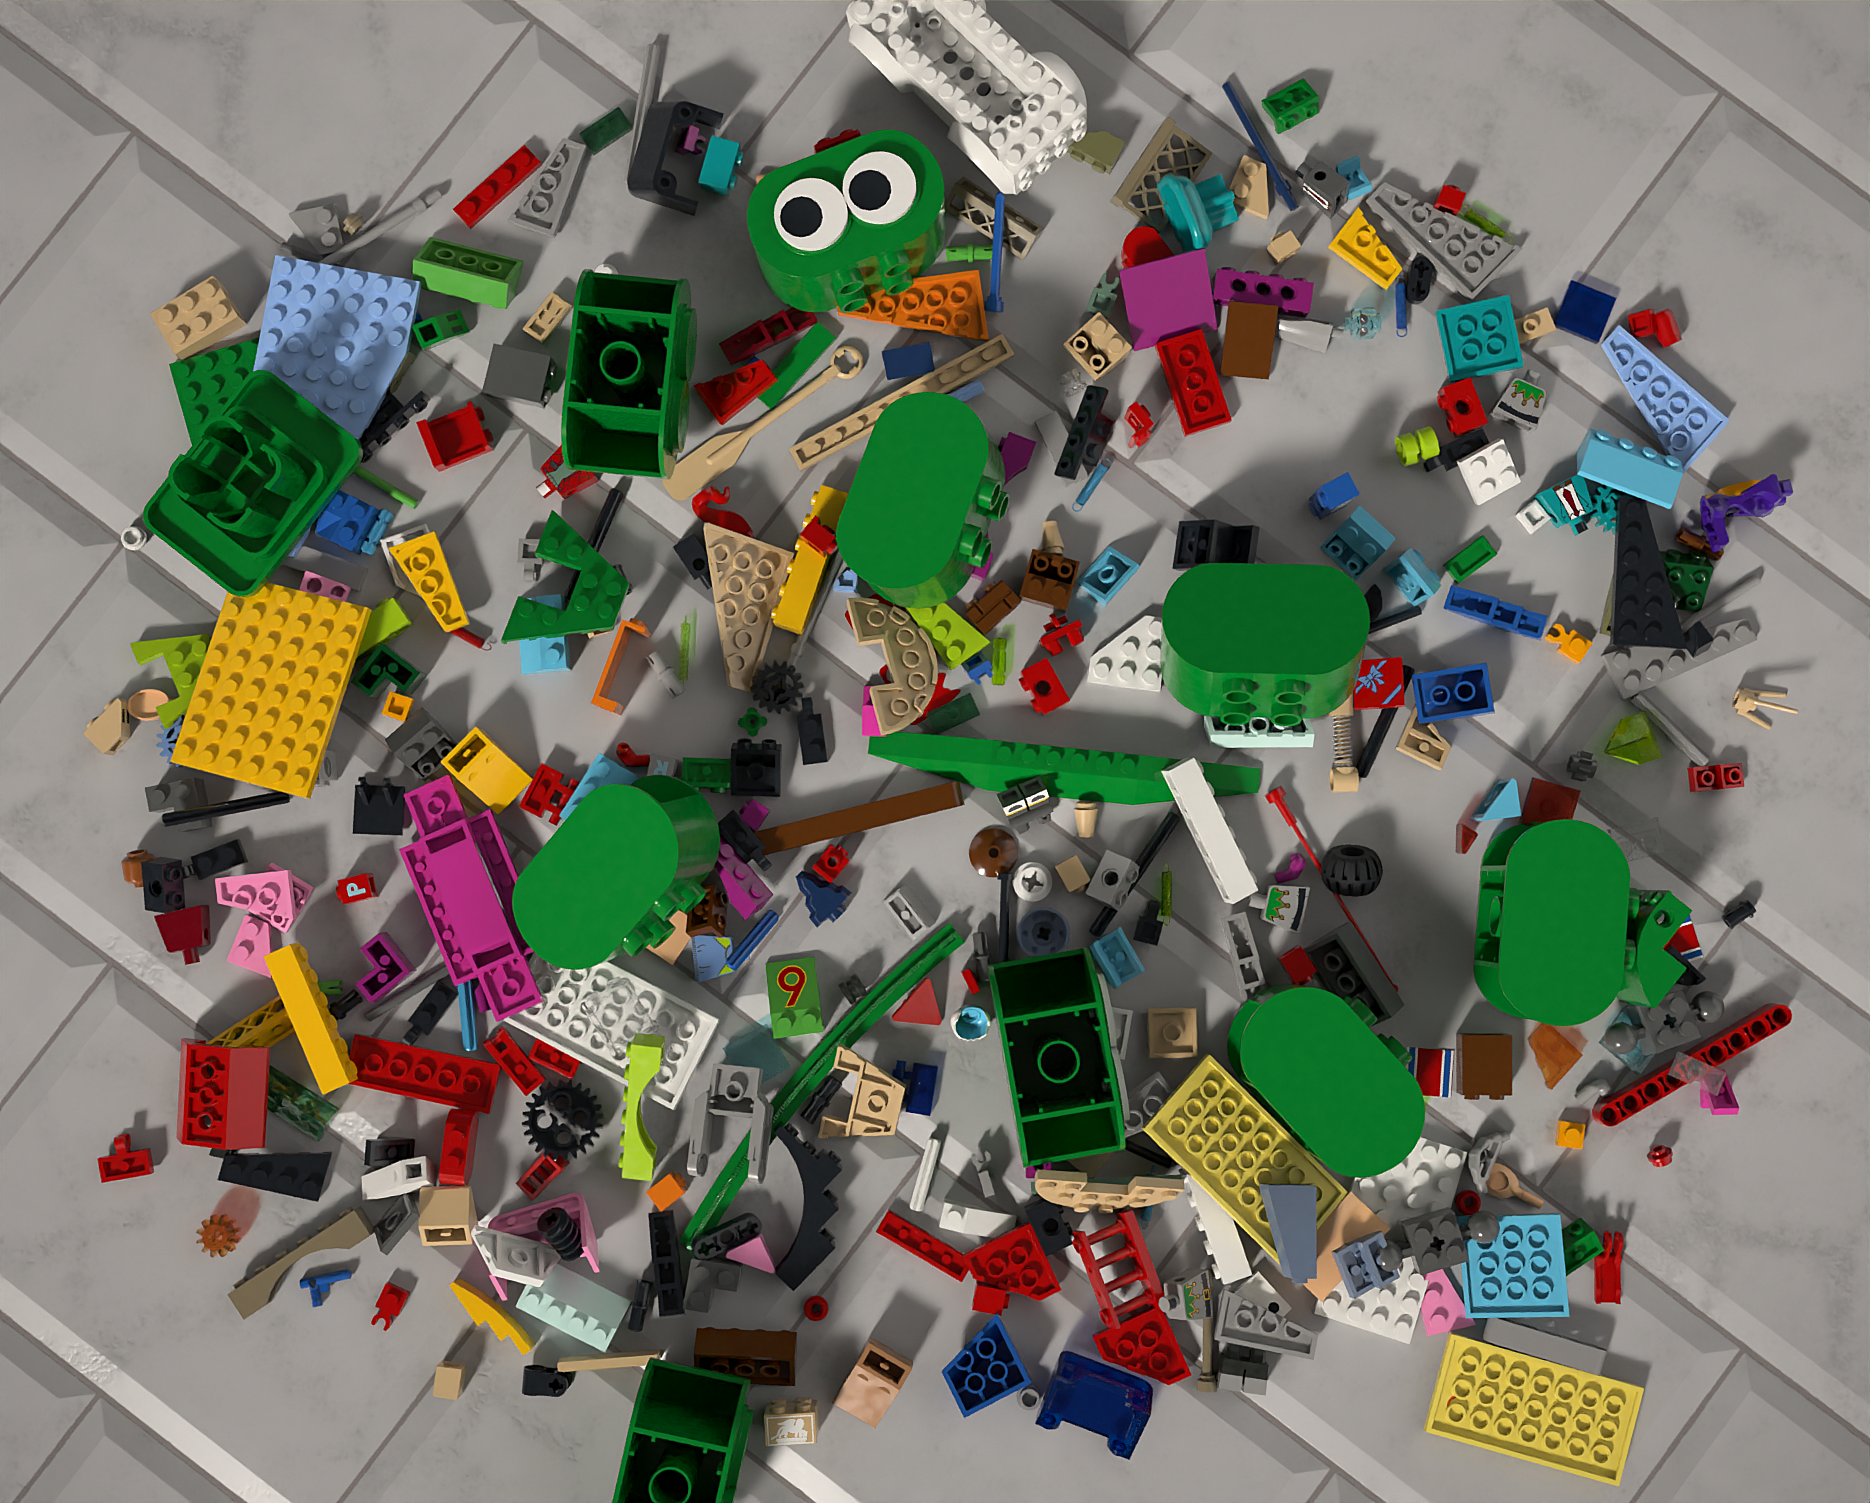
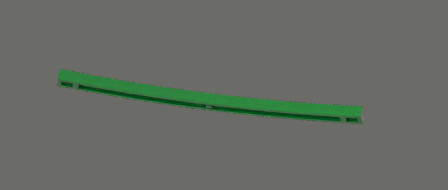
M950 923L925 942L879 983L837 1025L770 1103L774 1110L769 1146L777 1137L774 1133V1128L778 1123L782 1121L786 1125L810 1093L833 1068L839 1044L851 1048L906 992L965 943ZM950 933H952V934H951L948 938H946L943 942L939 943V942L942 941L945 937H947ZM820 1059L817 1062V1064L810 1070V1068L816 1063V1061ZM751 1130L712 1185L679 1240L680 1243L687 1246V1249L691 1250L692 1240L697 1235L717 1226L747 1179L750 1161L747 1158ZM705 1242L701 1243V1250L704 1249L706 1245Z

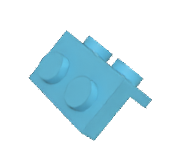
M1121 928L1101 937L1089 946L1093 960L1099 963L1106 982L1111 984L1114 989L1145 971Z

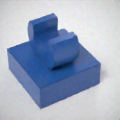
M982 651L961 663L966 674L978 685L981 684L979 680L981 674L986 673L989 678L992 677V672L989 669L993 667Z

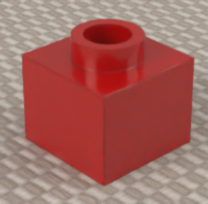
M1443 185L1437 193L1433 208L1456 216L1461 209L1466 193L1462 192L1457 186Z

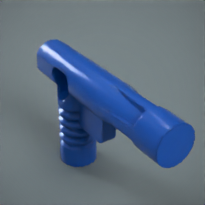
M350 1269L302 1278L300 1279L301 1289L309 1287L313 1307L322 1306L320 1293L330 1290L329 1283L351 1279L352 1273ZM315 1279L316 1285L313 1286L310 1280Z

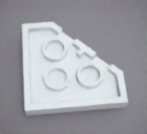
M1145 615L1091 656L1087 682L1160 692L1162 682L1160 667L1162 618Z

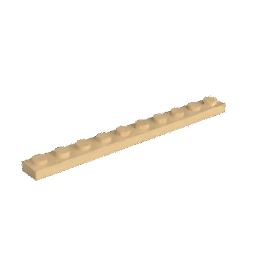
M1002 333L933 372L789 448V451L802 472L870 435L879 415L895 400L918 392L946 394L1013 358L1014 353Z

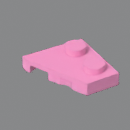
M245 914L227 961L272 978L263 957L273 952V944L270 940L272 936L271 924L252 915Z

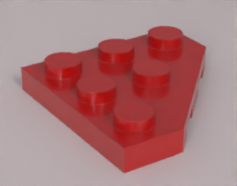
M1029 1221L962 1254L975 1280L996 1285L999 1288L1028 1296L1037 1301H1041L1062 1290Z
M1151 1307L1119 1322L1121 1327L1118 1329L1108 1327L1092 1334L1104 1361L1159 1380V1382L1166 1385L1174 1384L1192 1375L1166 1316L1161 1309Z

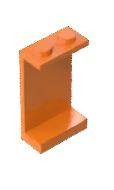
M630 618L629 622L622 619L591 704L622 715L625 706L609 700L607 697L631 633L635 632L651 638L652 633L647 629L648 626L644 622Z

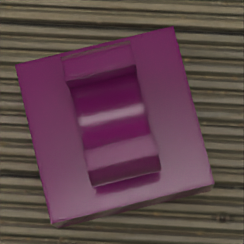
M691 125L682 128L675 152L681 155L689 153L693 155L702 154V150L698 149L695 143L696 141L703 143L706 141V138L698 135L699 128Z

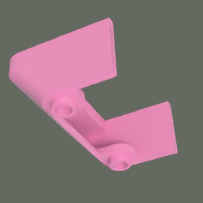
M571 1193L498 1215L488 1224L489 1229L551 1245L538 1230L537 1221L548 1209L555 1207L563 1208L581 1230L584 1253L580 1257L587 1256L594 1272H600L597 1239L587 1204L579 1193ZM489 1270V1277L502 1301L507 1300L508 1279L493 1276Z

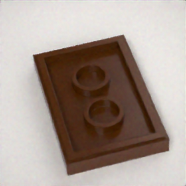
M1229 301L1220 375L1269 380L1278 305Z

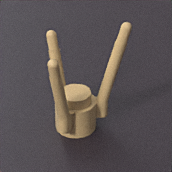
M1743 688V690L1738 689L1732 701V707L1737 708L1736 714L1743 715L1766 729H1771V726L1748 712L1749 710L1754 711L1756 706L1760 705L1793 714L1798 713L1797 709L1759 700L1757 697L1785 698L1786 693Z

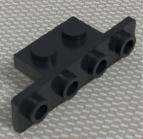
M1087 386L1054 475L1057 477L1075 480L1082 461L1090 466L1097 467L1113 424L1112 420L1101 413L1109 392L1105 387Z
M420 391L405 406L392 393H389L384 398L368 429L366 428L363 433L368 440L361 445L363 457L360 463L370 460L374 454L373 452L379 446L386 445L396 430L406 427L410 422L409 419L415 413H420L427 407V402L430 398L423 391Z

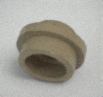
M351 213L343 221L345 224L343 230L351 235L357 233L366 223L362 219L363 215L361 213L357 215Z

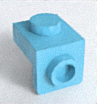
M1358 156L1346 159L1336 165V172L1350 182L1349 200L1372 191V184L1361 170L1360 158Z

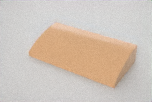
M1351 1191L1317 1230V1279H1308V1283L1303 1285L1321 1302L1343 1280L1332 1251L1365 1235L1377 1231H1382L1383 1235H1385L1390 1230Z

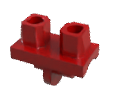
M1052 613L1049 615L1051 622L1043 627L1046 632L1055 629V631L1039 640L1041 647L1045 646L1051 657H1054L1064 651L1059 639L1067 636L1072 647L1084 642L1081 631L1083 625L1079 619L1061 628L1060 625L1068 622L1066 616L1064 615L1057 619L1055 614Z

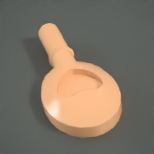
M155 689L141 690L129 698L127 710L136 719L143 721L156 720L160 718L156 707L177 697L170 699L166 693Z
M1499 1163L1494 1164L1489 1179L1486 1181L1487 1193L1499 1198L1516 1196L1537 1209L1542 1207L1544 1201L1525 1189L1520 1188L1516 1175L1509 1168Z

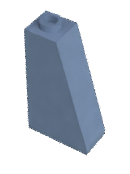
M1260 1184V1192L1283 1276L1292 1278V1283L1302 1284L1308 1283V1279H1317L1316 1186L1309 1184Z

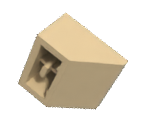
M1100 312L1063 344L1067 351L1095 381L1119 365L1130 355L1132 349L1131 345Z
M471 1185L421 1187L418 1227L422 1246L472 1244L474 1239L471 1231L475 1225L478 1226Z

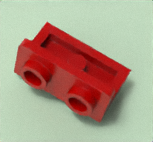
M1137 401L1128 407L1124 416L1125 420L1136 432L1128 443L1130 448H1133L1135 445L1138 448L1141 447L1153 434L1151 430L1154 423L1149 418L1151 414L1143 404L1140 406Z

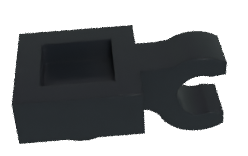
M1150 900L1147 916L1139 915L1133 940L1155 946L1158 945L1164 923L1157 920L1161 906L1160 902Z

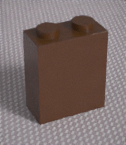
M1456 1033V1093L1464 1095V1099L1479 1100L1480 1095H1489L1491 1100H1504V1096H1512V1035L1500 1033Z

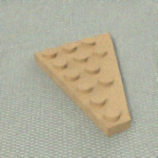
M704 523L703 529L727 685L741 691L753 693L750 690V686L756 684L752 682L751 677H758L756 669L761 668L774 624V619L771 618L775 604H780L782 597L779 595L783 581L786 582L788 565L790 560L793 559L794 553L722 527Z

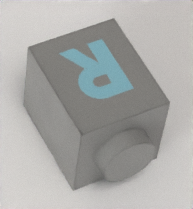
M651 754L647 776L669 775L675 777L679 760Z

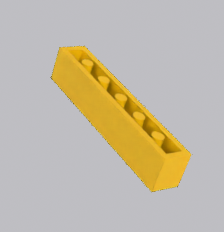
M821 485L819 492L814 491L811 505L814 506L811 514H806L803 527L805 528L816 515L820 518L821 526L826 524L836 533L838 520L849 493ZM799 536L795 546V550L798 551L796 558L791 559L789 562L787 573H790L788 581H783L779 595L782 598L779 605L775 604L771 618L774 619L775 627L803 636L831 554L828 553L824 558L803 542L801 536Z
M299 942L263 956L322 1095L357 1080L356 1065L349 1059L346 1052L347 1044L343 1038H340L337 1031V1021L330 1014L327 1007L328 1000L317 984V974L310 968L307 961L308 953Z

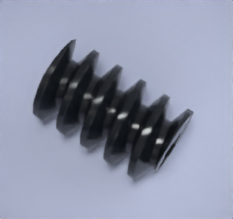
M555 1207L548 1209L538 1218V1230L564 1261H574L584 1253L581 1230L563 1208Z

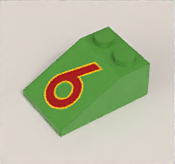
M815 957L765 963L773 1038L823 1032L825 1029Z

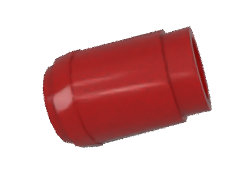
M1667 308L1656 313V336L1663 348L1681 341V332L1672 310Z

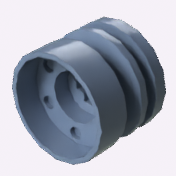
M1040 907L1029 911L1022 917L1018 925L1017 938L1020 947L1031 957L1064 952L1070 942L1071 929L1068 921L1060 912L1051 908ZM1041 927L1051 930L1049 940L1046 941L1045 938H1039L1038 935L1041 933Z

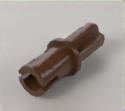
M1681 527L1675 536V541L1692 549V552L1705 554L1712 560L1719 561L1724 554L1723 549L1712 552L1706 536H1699L1686 527Z

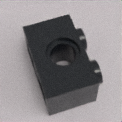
M159 857L142 861L145 910L169 913L184 909L185 896L182 860Z
M1042 1198L1024 1207L1045 1256H1049L1073 1244L1071 1239L1073 1230L1069 1221L1064 1223L1060 1214L1064 1213L1061 1205ZM1049 1218L1057 1221V1226L1053 1230L1044 1228V1222Z

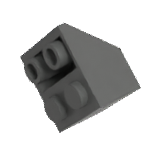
M422 707L385 739L392 753L424 782L443 766L441 761L458 745L438 721Z

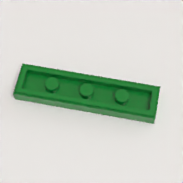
M817 322L773 370L779 381L757 398L772 411L836 341V337Z

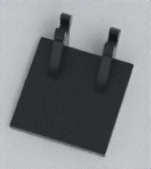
M359 777L360 785H355L353 834L403 836L405 806L403 794H405V786H394L391 783V779L386 777L383 779L385 786L369 785L366 782V777Z

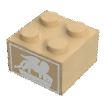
M800 1397L796 1399L797 1401L787 1402L786 1399L779 1398L772 1400V1403H768L764 1413L766 1447L817 1443L819 1433L817 1400H812L811 1397Z

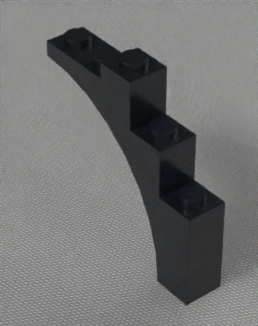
M780 1121L774 1128V1133L787 1147L797 1165L804 1194L803 1213L797 1236L788 1253L775 1268L776 1275L794 1292L836 1248L835 1236L827 1228L822 1230L821 1227L839 1210L838 1203L836 1202L838 1197L830 1189L825 1191L824 1188L842 1171L840 1164L842 1160L834 1151L827 1152L824 1148L816 1155V1148L807 1140L803 1142L797 1136L799 1132L790 1123L785 1125Z

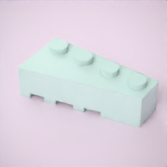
M1204 715V729L1210 748L1313 747L1315 733L1310 719H1302L1299 724L1294 726H1278L1271 722V718L1251 717V720L1246 724L1228 725L1223 723L1220 717Z

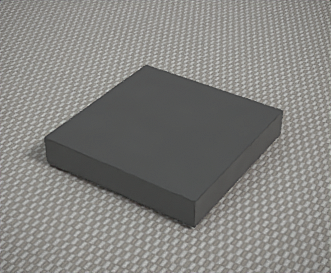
M412 1193L401 1194L373 1227L379 1249L385 1255L392 1251L420 1217Z

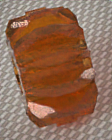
M217 1214L210 1216V1220H203L201 1223L203 1228L198 1229L196 1232L202 1236L196 1243H203L205 1245L201 1252L205 1253L210 1250V1257H215L217 1254L224 1257L228 1251H234L236 1249L234 1243H238L241 1240L239 1236L235 1235V1233L241 1231V1228L233 1227L236 1219L233 1218L228 1221L227 1214L221 1215L220 1218ZM219 1235H222V1239H221V1240H218V1239H217V1238L219 1237Z

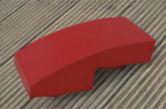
M1742 763L1687 768L1690 792L1745 787Z

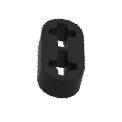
M1426 257L1415 258L1408 268L1406 299L1414 305L1422 303L1428 297L1433 268L1431 261ZM1419 264H1422V268L1426 270H1424V272L1421 274V277L1419 278V271L1418 269H1415V267H1417ZM1417 284H1419V292L1423 293L1418 298L1415 297L1414 292H1411L1416 288Z

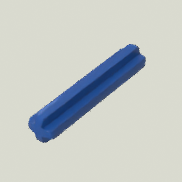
M768 910L726 959V965L730 969L737 970L777 923L779 915L773 910Z

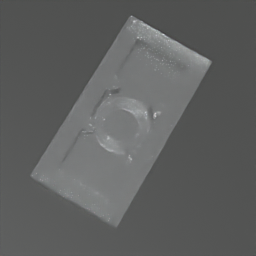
M1677 1052L1668 1075L1716 1096L1727 1074L1681 1052Z

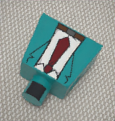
M1575 475L1534 496V499L1550 515V521L1556 528L1569 523L1575 536L1588 530L1582 516L1593 511V505L1584 477Z

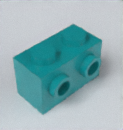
M711 135L698 181L701 190L729 197L731 190H735L738 176L735 175L737 166L741 167L744 159L740 143Z

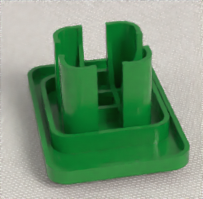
M256 370L248 374L216 416L211 417L203 424L197 432L199 435L198 439L185 455L180 454L169 469L168 477L147 502L143 511L144 523L151 532L227 592L239 597L254 596L264 587L358 467L363 457L361 443L356 437L282 379L267 370Z

